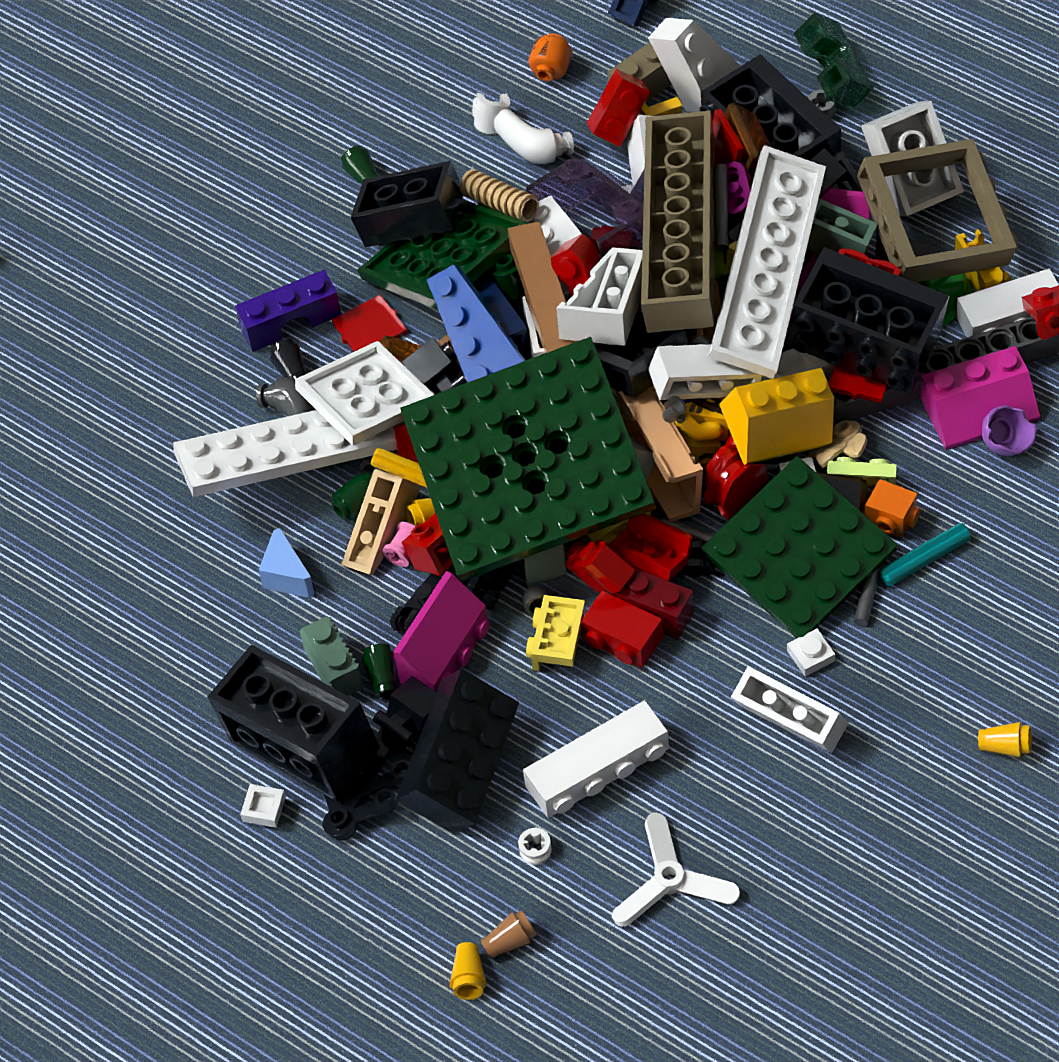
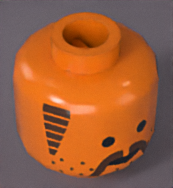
M550 33L539 37L535 41L528 64L540 80L551 81L561 79L567 72L573 51L563 36Z

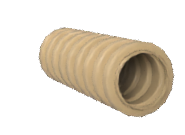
M476 169L467 171L461 179L460 191L462 195L501 213L529 222L538 211L539 203L536 196L483 172H479Z

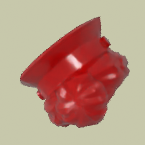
M730 434L725 445L719 448L706 466V491L703 496L705 504H718L717 508L722 517L730 520L767 485L766 465L753 463L744 465Z

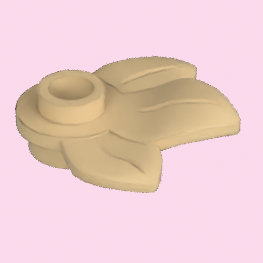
M844 420L833 427L832 443L830 445L810 449L807 456L816 457L817 462L822 468H825L828 465V461H832L842 452L850 457L857 458L860 457L866 447L867 437L861 433L862 428L858 422Z

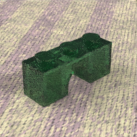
M814 12L794 32L804 54L815 59L824 67V70L817 76V79L828 100L854 109L874 89L839 22Z

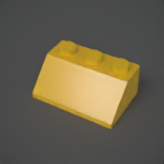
M822 368L735 387L719 403L744 465L819 448L832 443L834 396Z

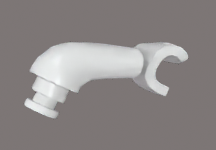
M477 92V96L473 101L472 115L474 117V126L480 132L491 135L498 133L518 155L533 164L553 163L557 156L563 155V152L566 155L573 154L574 142L570 132H564L561 136L560 133L553 134L549 128H534L510 110V99L507 94H500V101L493 102L487 100L484 94Z

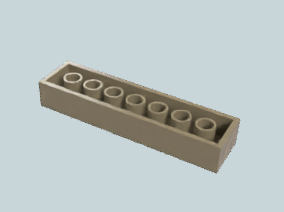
M711 110L646 117L641 306L647 333L715 327L714 166L716 139Z

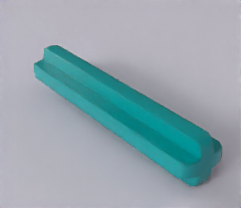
M958 523L885 565L879 570L881 580L886 586H892L967 543L971 539L969 529L964 523Z

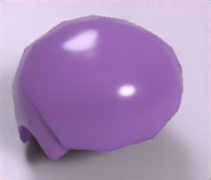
M1002 405L991 409L983 419V441L996 454L1004 457L1021 454L1027 451L1035 442L1036 425L1027 420L1025 411L1022 409Z

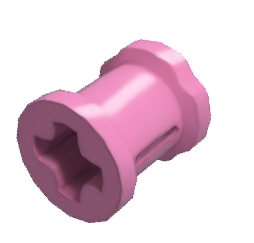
M399 522L395 528L397 532L395 537L382 550L383 556L389 562L399 567H407L411 560L401 542L411 534L416 526L408 522Z

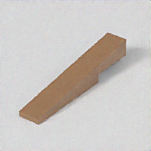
M540 222L508 228L510 251L525 290V300L545 353L577 342L559 339L556 308L561 302L566 303L557 274H555L551 265V255Z

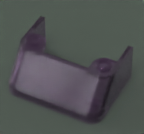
M570 159L526 186L527 193L536 196L538 201L551 195L565 213L590 197L613 213L615 221L619 226L597 239L601 259L612 247L635 249L643 243L644 194L612 172L583 160Z

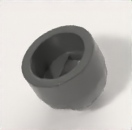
M530 586L523 593V605L529 615L534 616L535 608H541L543 596L549 595L548 591L542 586Z

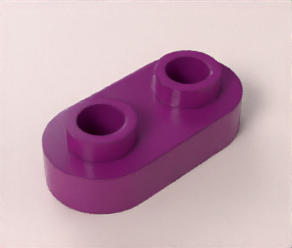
M733 161L725 164L727 166L728 216L733 220H743L752 188V180L746 168L741 163Z

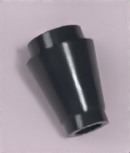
M292 339L281 340L270 348V361L283 377H290L295 380L307 374L300 346L294 343Z

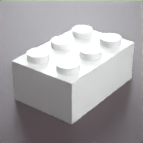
M918 101L861 125L872 156L946 143L931 101ZM955 165L885 177L899 216H909L964 192Z

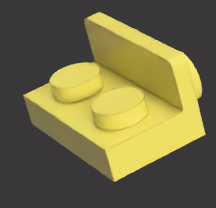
M550 595L543 596L541 608L536 607L533 616V628H536L535 637L528 638L526 657L531 658L533 671H540L542 662L573 667L581 631L580 621L584 617L585 600Z

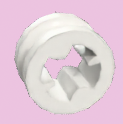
M530 828L520 835L518 841L520 856L526 863L539 865L549 859L552 849L547 832L539 828ZM531 842L535 845L541 843L542 849L539 851L535 848L529 850L528 844Z

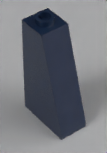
M487 272L483 273L476 279L473 286L483 298L482 301L489 311L493 312L500 321L499 325L518 346V351L525 360L531 359L526 325Z

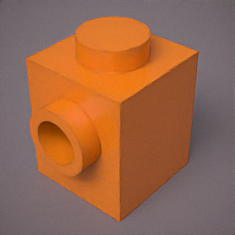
M881 479L877 482L865 504V516L885 534H893L903 538L908 527L913 528L916 525L920 515V508L917 507L916 492Z

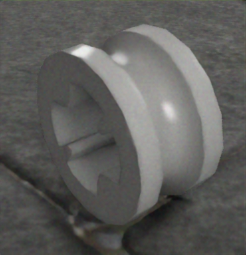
M819 89L809 94L808 99L829 118L834 116L835 96L833 93L825 89ZM819 103H824V107H819Z

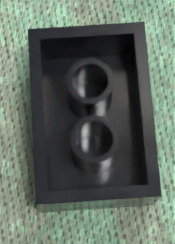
M446 161L363 179L350 218L365 248L376 245L385 246L390 242L405 239L414 240L420 236L434 233L443 234L453 230L463 198L460 191L459 177L452 162Z

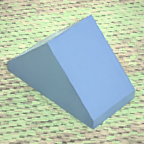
M281 529L274 530L259 568L263 589L308 598L315 595L311 576Z

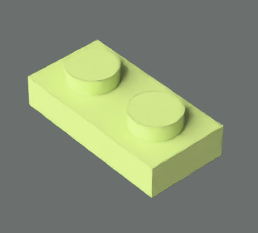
M838 457L835 461H828L827 474L862 478L867 481V486H876L879 479L896 485L897 464H890V461L886 459H872L867 463L856 462L854 458Z

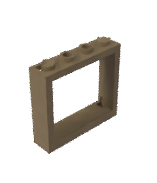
M974 139L863 158L857 178L873 220L878 223L876 228L889 262L901 269V277L913 282H920L1010 264L1018 247L1015 233L1010 231L1006 221V210L1002 204H999L995 194L994 180L987 174L983 153L978 151ZM962 163L993 243L915 257L885 177Z

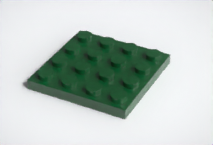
M462 199L453 230L443 234L434 233L420 236L414 240L405 239L390 242L357 269L361 279L438 310L427 279L452 265L460 266L471 283L474 284L477 278L489 268L494 267L495 263L510 251L508 228L525 225L528 222Z
M796 456L701 547V553L797 639L817 629L897 550L898 544L803 460Z

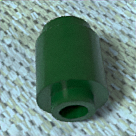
M506 254L491 268V273L498 288L508 302L511 304L523 302L522 297L525 296V290L513 256Z
M364 472L362 475H355L332 494V508L340 518H348L354 521L358 517L372 477L371 474Z

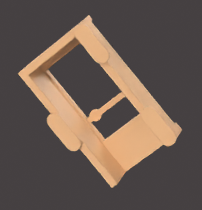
M651 386L636 398L627 396L620 391L618 392V399L622 405L620 414L628 434L653 452L654 466L646 482L663 514L670 522L700 513L703 468L700 463L695 464V457H691V451L674 422L668 423L663 420L662 414L666 409L656 392H653L654 386Z

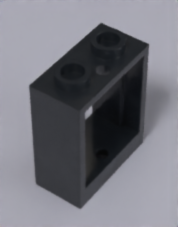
M637 313L625 346L595 343L594 345L610 387L617 392L622 391L625 395L636 398L654 385L648 368L657 346L689 345V339L685 329L647 333L644 316L642 313ZM644 347L652 349L635 362L627 360Z

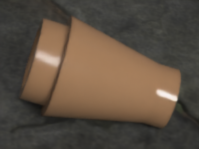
M521 910L516 914L511 912L491 933L480 941L490 958L493 959L498 955L530 944V939L537 936Z

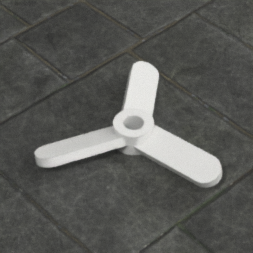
M651 813L645 821V828L655 864V876L616 907L612 912V918L616 925L627 926L665 894H675L677 892L731 905L739 900L740 890L732 882L684 870L677 862L667 819L660 813ZM667 875L675 876L670 880L664 878Z

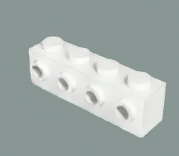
M644 700L523 769L525 786L547 818L557 813H565L577 801L586 796H594L601 792L605 785L617 778H626L633 773L635 768L647 761L659 759L669 749L668 731Z

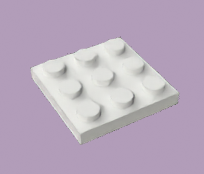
M379 341L295 379V389L352 446L403 422L404 418L400 410L401 407L434 395Z

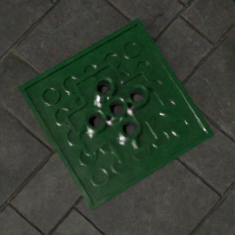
M591 336L400 408L457 577L461 582L657 509Z

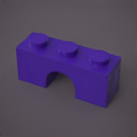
M325 269L235 305L240 329L252 352L281 341L282 327L293 318L307 317L313 328L341 315L337 291Z

